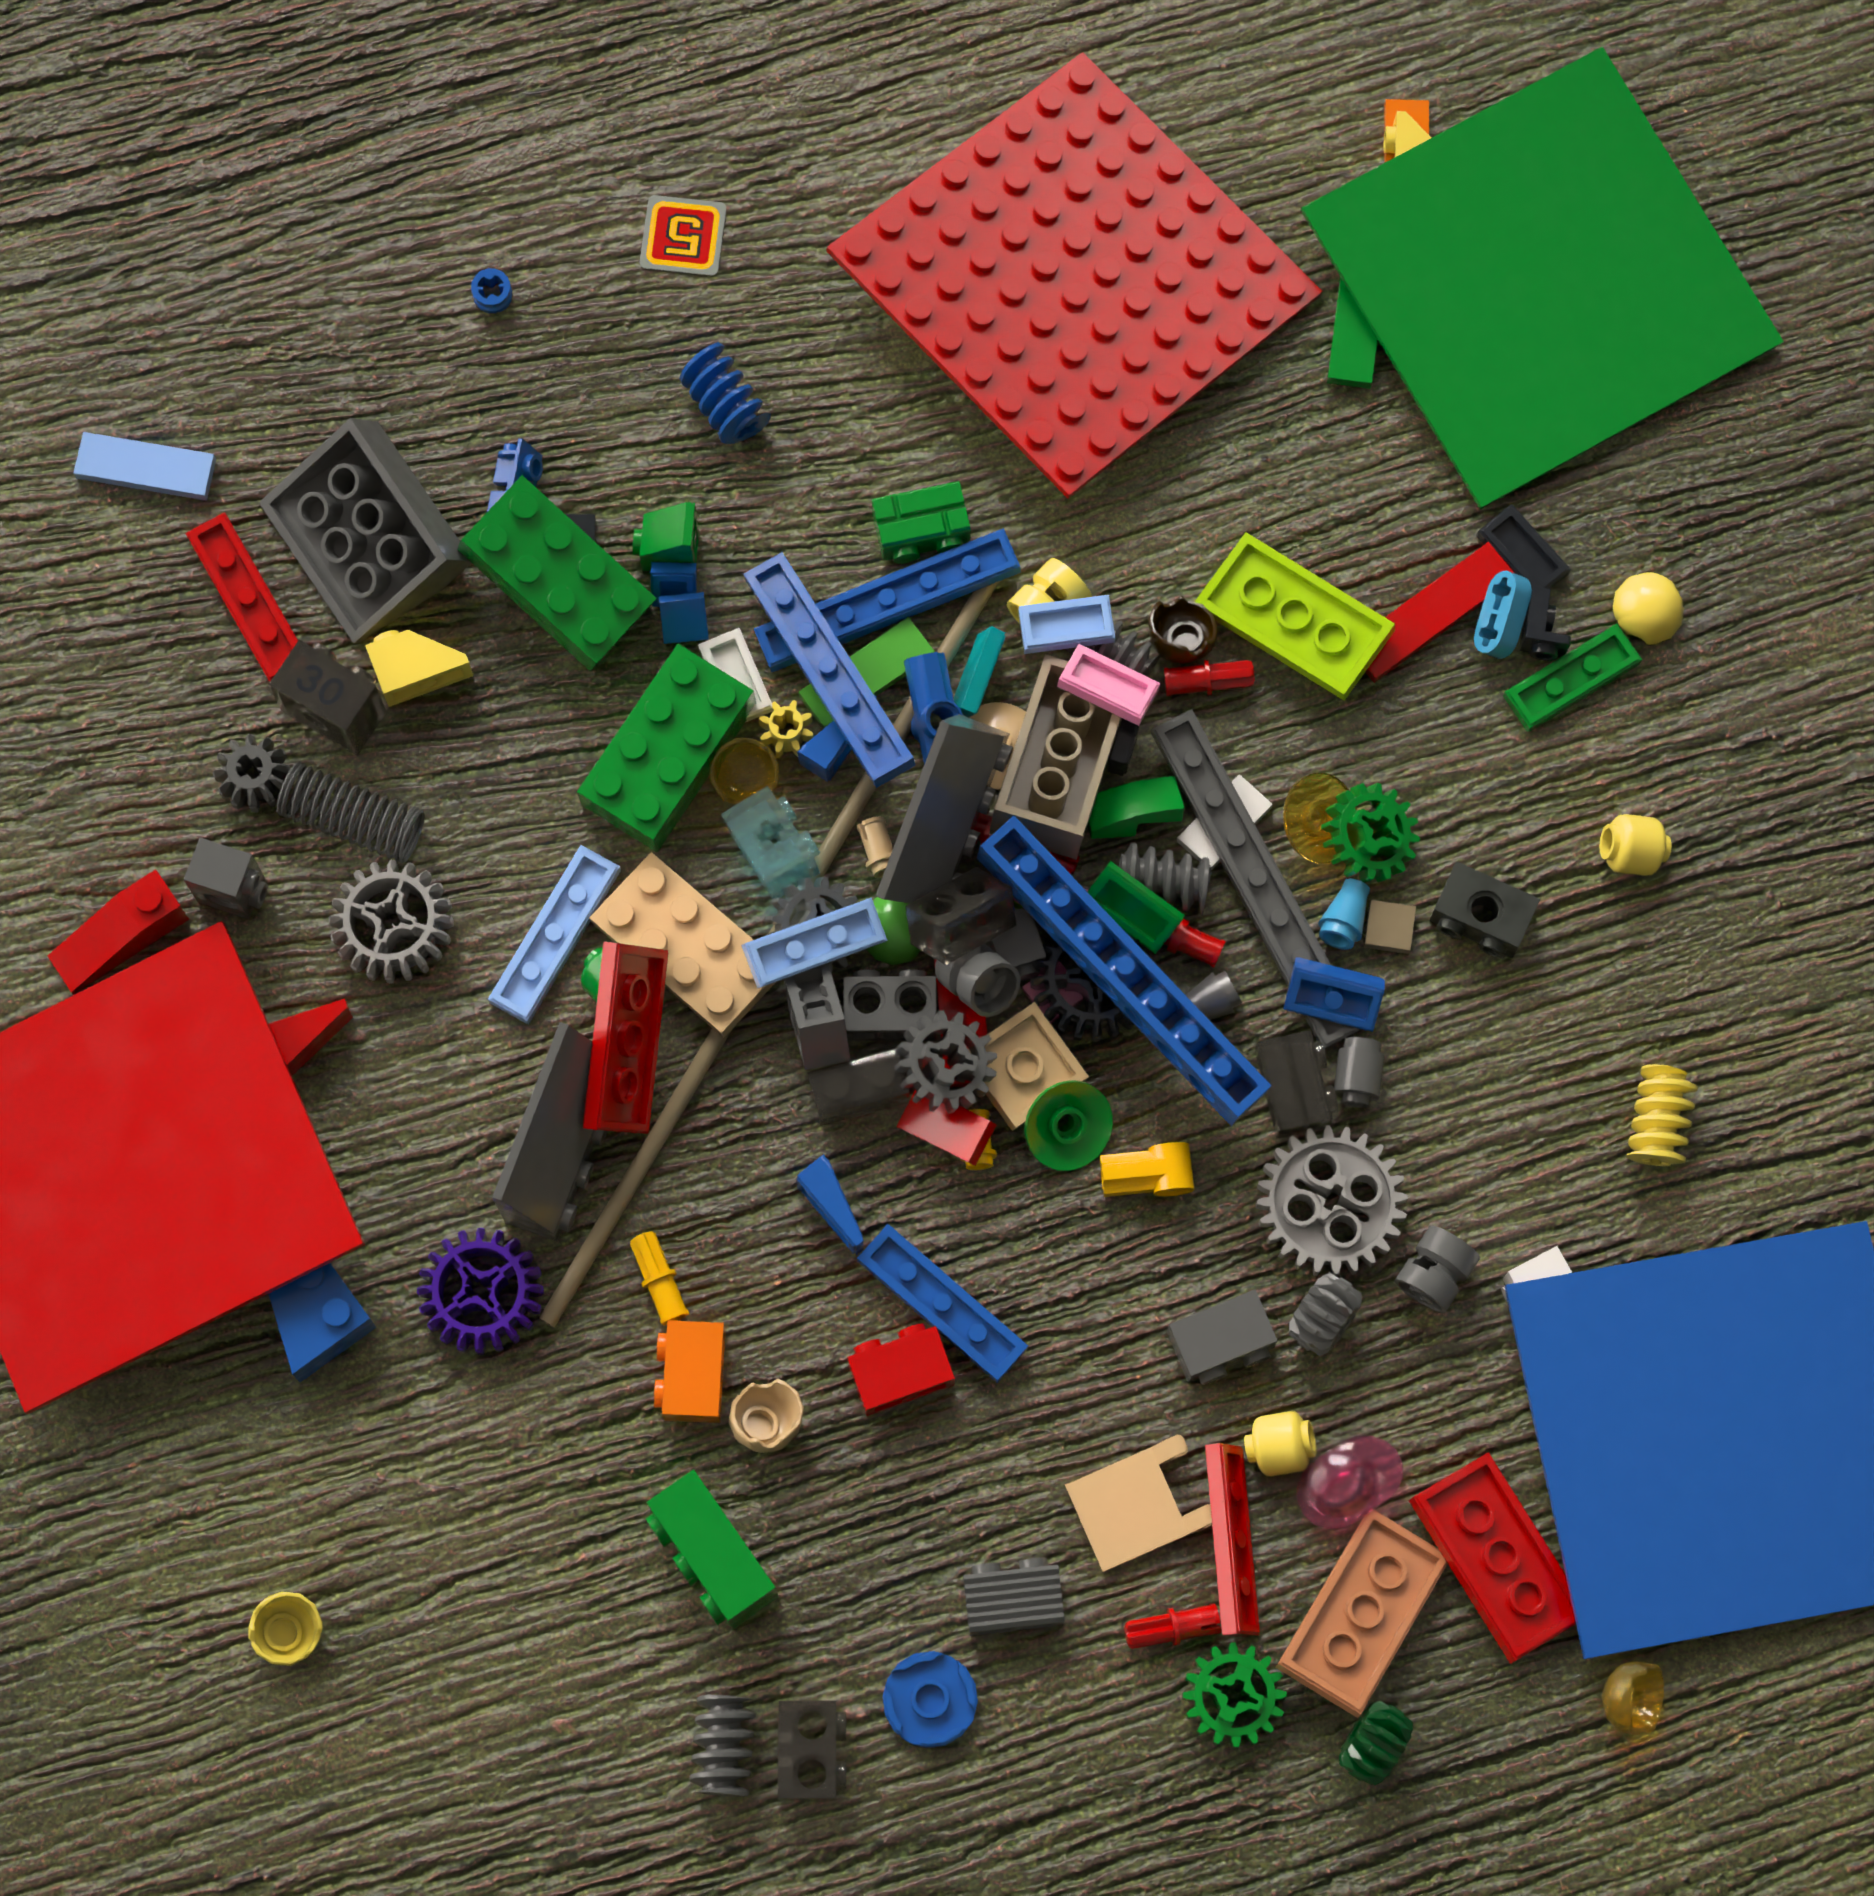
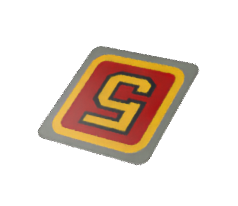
M658 195L651 196L648 199L640 266L646 269L715 275L719 267L726 205L722 202Z

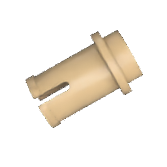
M878 816L862 821V824L857 825V830L860 833L869 860L866 862V869L871 871L875 878H882L893 846L887 831L885 818Z

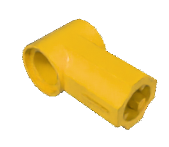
M1163 1143L1149 1147L1148 1151L1100 1155L1104 1197L1153 1192L1154 1196L1166 1197L1188 1194L1195 1190L1190 1146L1188 1143Z

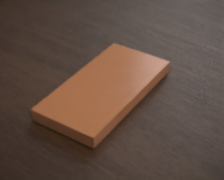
M1370 1507L1275 1668L1359 1718L1448 1564L1439 1549Z

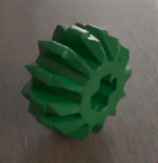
M1382 1701L1371 1703L1363 1711L1351 1732L1347 1735L1339 1755V1765L1348 1770V1774L1359 1781H1365L1371 1785L1382 1783L1385 1777L1389 1776L1402 1753L1406 1750L1405 1747L1412 1737L1413 1721L1393 1705H1387Z

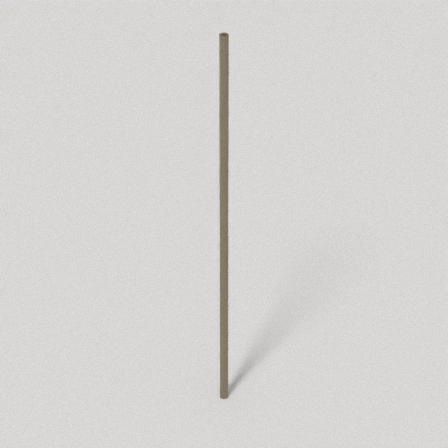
M999 582L972 592L937 650L938 653H945L947 669ZM911 696L893 724L903 742L911 731V721L914 716ZM866 771L802 878L810 877L813 885L816 878L824 877L876 789ZM796 907L791 913L789 924L796 914ZM773 925L769 933L775 931V925ZM713 1028L710 1030L538 1318L543 1323L552 1328H555L731 1031L723 1038Z

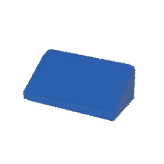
M1296 957L1283 1009L1373 1032L1385 991V980L1380 977Z

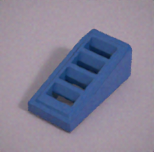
M832 721L801 747L797 752L798 761L804 768L828 782L834 777L852 749L835 722Z
M823 1154L797 1175V1188L852 1254L855 1253L857 1255L864 1249L863 1235L833 1168Z

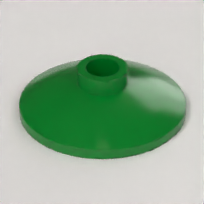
M1069 1080L1050 1086L1035 1099L1027 1113L1025 1139L1030 1152L1043 1165L1055 1170L1070 1171L1086 1166L1101 1154L1110 1139L1113 1127V1115L1110 1104L1097 1088L1086 1082ZM1068 1114L1067 1123L1062 1127H1057L1060 1118Z

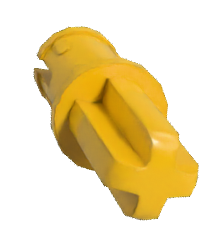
M650 1231L637 1235L630 1241V1245L645 1279L641 1283L642 1287L649 1289L660 1316L661 1324L667 1325V1320L679 1321L687 1317L689 1311L684 1305L674 1277L677 1275L676 1270L669 1268L656 1234Z

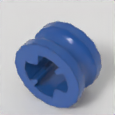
M488 268L480 271L473 278L471 292L474 302L480 310L486 313H498L509 306L512 300V289L510 281L504 272ZM496 284H499L501 295L497 297L491 294L484 298L483 287L485 285L493 288Z

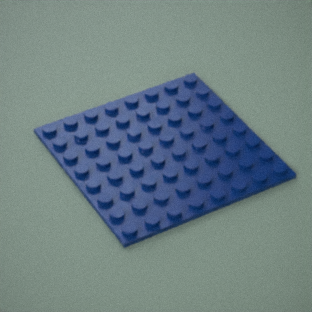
M1867 1221L1512 1283L1504 1286L1583 1659L1874 1605V1248Z

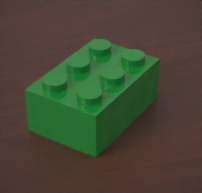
M694 1469L646 1502L652 1513L645 1518L649 1527L663 1547L672 1542L679 1552L672 1559L690 1586L699 1581L706 1592L699 1598L717 1625L726 1621L733 1630L779 1597L776 1587Z

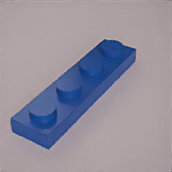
M889 1224L882 1229L857 1257V1262L932 1327L936 1326L938 1332L996 1383L1004 1377L1027 1351L1028 1345Z

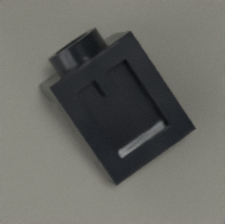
M1533 586L1531 599L1522 626L1519 651L1529 652L1531 657L1538 660H1556L1557 657L1561 658L1566 654L1570 647L1571 636L1551 633L1556 614V605L1549 604L1551 589Z

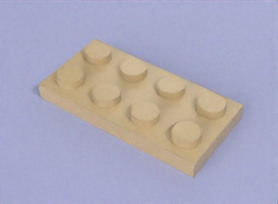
M652 852L589 917L592 924L614 943L668 950L665 987L723 1038L775 984L772 983L757 989L741 946L753 941V939Z

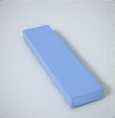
M580 845L488 998L490 1004L529 1025L591 922L589 917L600 907L621 872L619 865Z

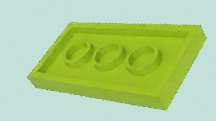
M1245 532L1195 600V602L1203 604L1215 616V621L1344 701L1395 632V623Z

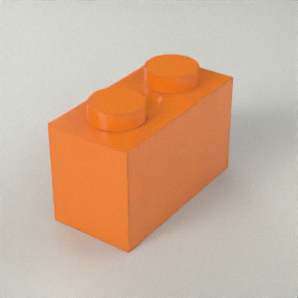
M667 1320V1333H658L657 1361H665L664 1380H655L654 1408H662L664 1421L721 1423L726 1335L724 1323Z

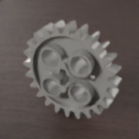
M1326 1125L1322 1138L1317 1139L1313 1130L1309 1128L1305 1133L1304 1144L1294 1136L1289 1138L1290 1153L1276 1148L1273 1155L1280 1164L1279 1166L1270 1163L1265 1164L1263 1171L1272 1180L1258 1182L1257 1189L1268 1194V1197L1258 1199L1255 1208L1266 1210L1269 1214L1262 1217L1258 1224L1259 1227L1273 1226L1274 1231L1269 1235L1267 1243L1283 1242L1284 1246L1279 1255L1281 1259L1287 1257L1292 1252L1298 1255L1295 1262L1297 1270L1306 1261L1313 1262L1312 1270L1314 1276L1319 1274L1323 1265H1329L1330 1272L1337 1277L1341 1265L1345 1264L1350 1273L1354 1275L1358 1271V1259L1361 1258L1369 1267L1374 1265L1376 1261L1372 1252L1373 1249L1383 1255L1389 1252L1390 1247L1383 1239L1384 1237L1398 1239L1401 1232L1391 1222L1399 1223L1404 1222L1407 1214L1396 1209L1395 1206L1406 1203L1408 1195L1395 1192L1394 1189L1403 1183L1404 1176L1389 1175L1388 1172L1394 1167L1396 1160L1380 1161L1379 1156L1384 1147L1382 1144L1374 1147L1372 1150L1365 1148L1368 1138L1367 1134L1364 1133L1357 1142L1350 1141V1128L1345 1127L1340 1138H1334L1330 1125ZM1320 1160L1328 1163L1333 1170V1177L1323 1181L1314 1178L1309 1171L1310 1163ZM1301 1181L1316 1193L1298 1189L1294 1186V1182ZM1356 1182H1365L1374 1190L1375 1198L1369 1202L1358 1201L1353 1197L1350 1187ZM1331 1192L1339 1196L1337 1201L1339 1205H1335L1332 1211L1323 1207L1325 1204L1323 1197L1327 1198ZM1294 1201H1303L1310 1206L1313 1216L1306 1221L1295 1220L1288 1212V1205ZM1347 1209L1367 1215L1369 1221H1360L1358 1217L1347 1211ZM1336 1222L1346 1223L1352 1228L1354 1239L1346 1243L1338 1242L1331 1236L1329 1227Z

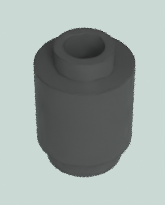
M1349 1037L1344 1041V1048L1339 1049L1333 1093L1342 1098L1341 1103L1343 1105L1367 1108L1370 1101L1379 1100L1385 1057L1380 1052L1381 1043L1379 1041L1362 1037Z

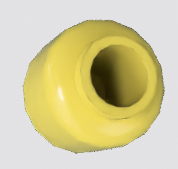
M1629 814L1618 815L1611 824H1607L1603 828L1599 845L1601 857L1607 861L1608 866L1614 872L1641 876L1653 875L1660 868L1661 863L1669 859L1672 847L1671 838L1666 835L1664 827L1658 819Z
M1296 1411L1260 1416L1253 1423L1252 1434L1245 1435L1244 1437L1245 1451L1249 1463L1257 1462L1259 1469L1266 1476L1301 1472L1308 1467L1310 1458L1316 1457L1317 1454L1313 1426L1310 1420L1303 1421Z

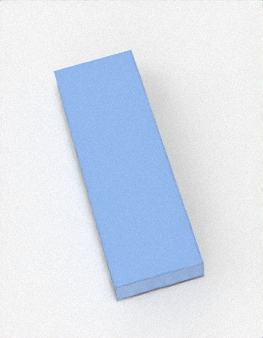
M83 432L74 475L76 479L207 501L216 457L214 454Z
M871 897L747 942L741 946L758 989L888 940Z

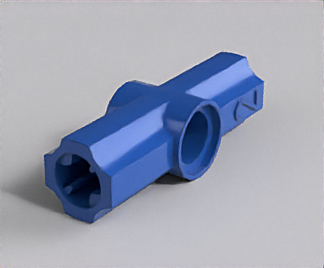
M927 653L904 660L914 711L911 731L914 738L920 743L924 765L937 733L930 723L931 713L938 715L942 720L958 714L963 715L961 709L954 703L945 653Z

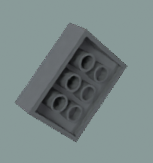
M356 418L348 419L259 502L354 644H359L443 590L472 564L457 550L460 543L459 539L378 421Z
M961 714L940 722L876 897L884 900L938 908L945 905L948 898L956 900L965 877L964 874L958 873L964 856L972 857L981 832L974 830L980 813L988 815L996 796L997 790L990 787L996 770L1004 772L1013 750L1012 746L1006 744L1010 733Z
M559 1022L492 1197L505 1224L558 1242L562 1230L569 1232L577 1213V1206L572 1204L578 1187L585 1189L590 1180L594 1163L588 1160L594 1144L601 1146L608 1132L583 1128L592 1041L568 1024Z

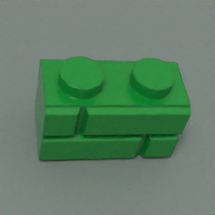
M959 481L872 499V515L883 561L893 559L894 563L897 564L909 563L917 560L920 557V553L937 550L938 554L971 541L970 523Z

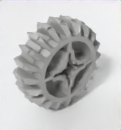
M391 859L388 862L387 872H381L378 863L372 862L370 870L373 875L365 878L363 872L356 870L354 877L358 884L353 887L349 883L344 882L340 886L342 892L348 898H334L332 901L333 908L341 913L329 916L330 926L338 929L330 937L333 944L343 945L338 951L343 961L353 958L350 967L355 973L362 971L367 966L366 975L369 980L375 981L381 970H384V977L387 983H394L396 971H401L404 979L410 981L413 978L410 970L411 967L418 965L421 972L427 973L429 971L425 960L427 956L437 961L441 960L442 953L435 944H450V936L442 930L454 926L453 918L444 914L452 908V905L448 898H440L444 893L441 883L430 885L432 876L427 870L415 877L416 867L413 863H407L402 873H399L398 864L395 860ZM391 890L387 899L383 902H367L374 895ZM409 893L416 895L427 906L428 919L426 925L418 923L416 917L407 914ZM397 914L400 924L395 926L392 923L393 928L386 929L382 922L385 917L390 919V915ZM357 918L364 920L367 926L375 929L373 939L376 944L373 951L363 946L356 938L355 924ZM402 940L417 941L406 950L392 953L395 945Z

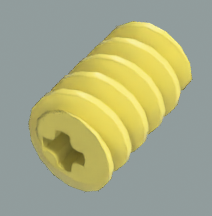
M1658 1064L1642 1066L1640 1074L1646 1080L1639 1083L1637 1091L1643 1098L1637 1100L1634 1105L1636 1113L1641 1116L1634 1118L1631 1123L1632 1129L1638 1134L1630 1136L1628 1145L1634 1152L1627 1154L1626 1158L1641 1164L1654 1166H1670L1671 1164L1685 1163L1686 1157L1674 1152V1147L1688 1145L1689 1139L1677 1134V1129L1690 1128L1692 1121L1680 1116V1111L1693 1110L1695 1104L1684 1099L1683 1093L1696 1092L1698 1086L1686 1080L1688 1073L1682 1069Z

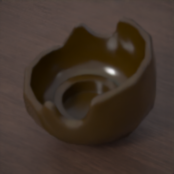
M1179 596L1173 602L1164 605L1161 601H1158L1154 605L1148 619V630L1152 647L1161 658L1174 664L1197 661L1207 656L1215 646L1218 634L1215 616L1203 604L1186 600L1183 596Z

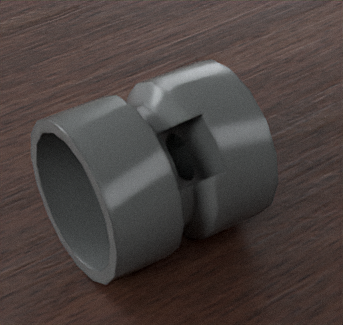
M966 934L956 937L946 944L937 958L935 975L938 982L955 996H959L961 1001L980 1016L991 1017L998 1015L1006 1010L1016 999L1020 989L1018 970L976 936Z
M1430 1225L1415 1248L1418 1258H1409L1394 1282L1404 1293L1421 1305L1435 1312L1445 1314L1460 1291L1456 1284L1457 1281L1467 1280L1480 1260V1256L1470 1245L1454 1234L1437 1226Z

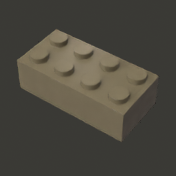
M1045 654L994 808L989 833L994 834L1012 816H1015L1049 852L1077 860L1122 718L1057 687L1058 680L1069 661Z

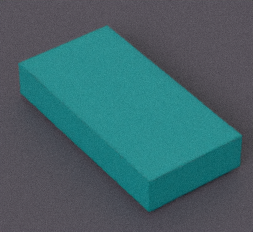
M993 626L977 634L953 698L954 703L961 709L963 716L968 718L978 713L1006 637V632Z

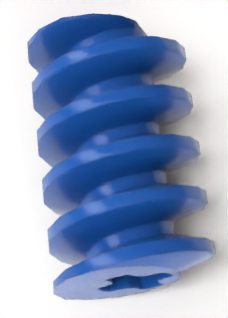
M718 342L701 350L686 364L681 372L680 382L684 387L690 388L689 393L692 400L700 402V412L705 416H709L708 421L711 428L719 430L718 436L720 441L724 444H735L760 432L769 423L771 413L766 412L758 416L756 415L763 406L762 400L756 398L749 402L746 401L752 394L753 387L747 384L737 388L744 374L739 370L727 373L734 364V360L730 356L717 359L724 351V345Z

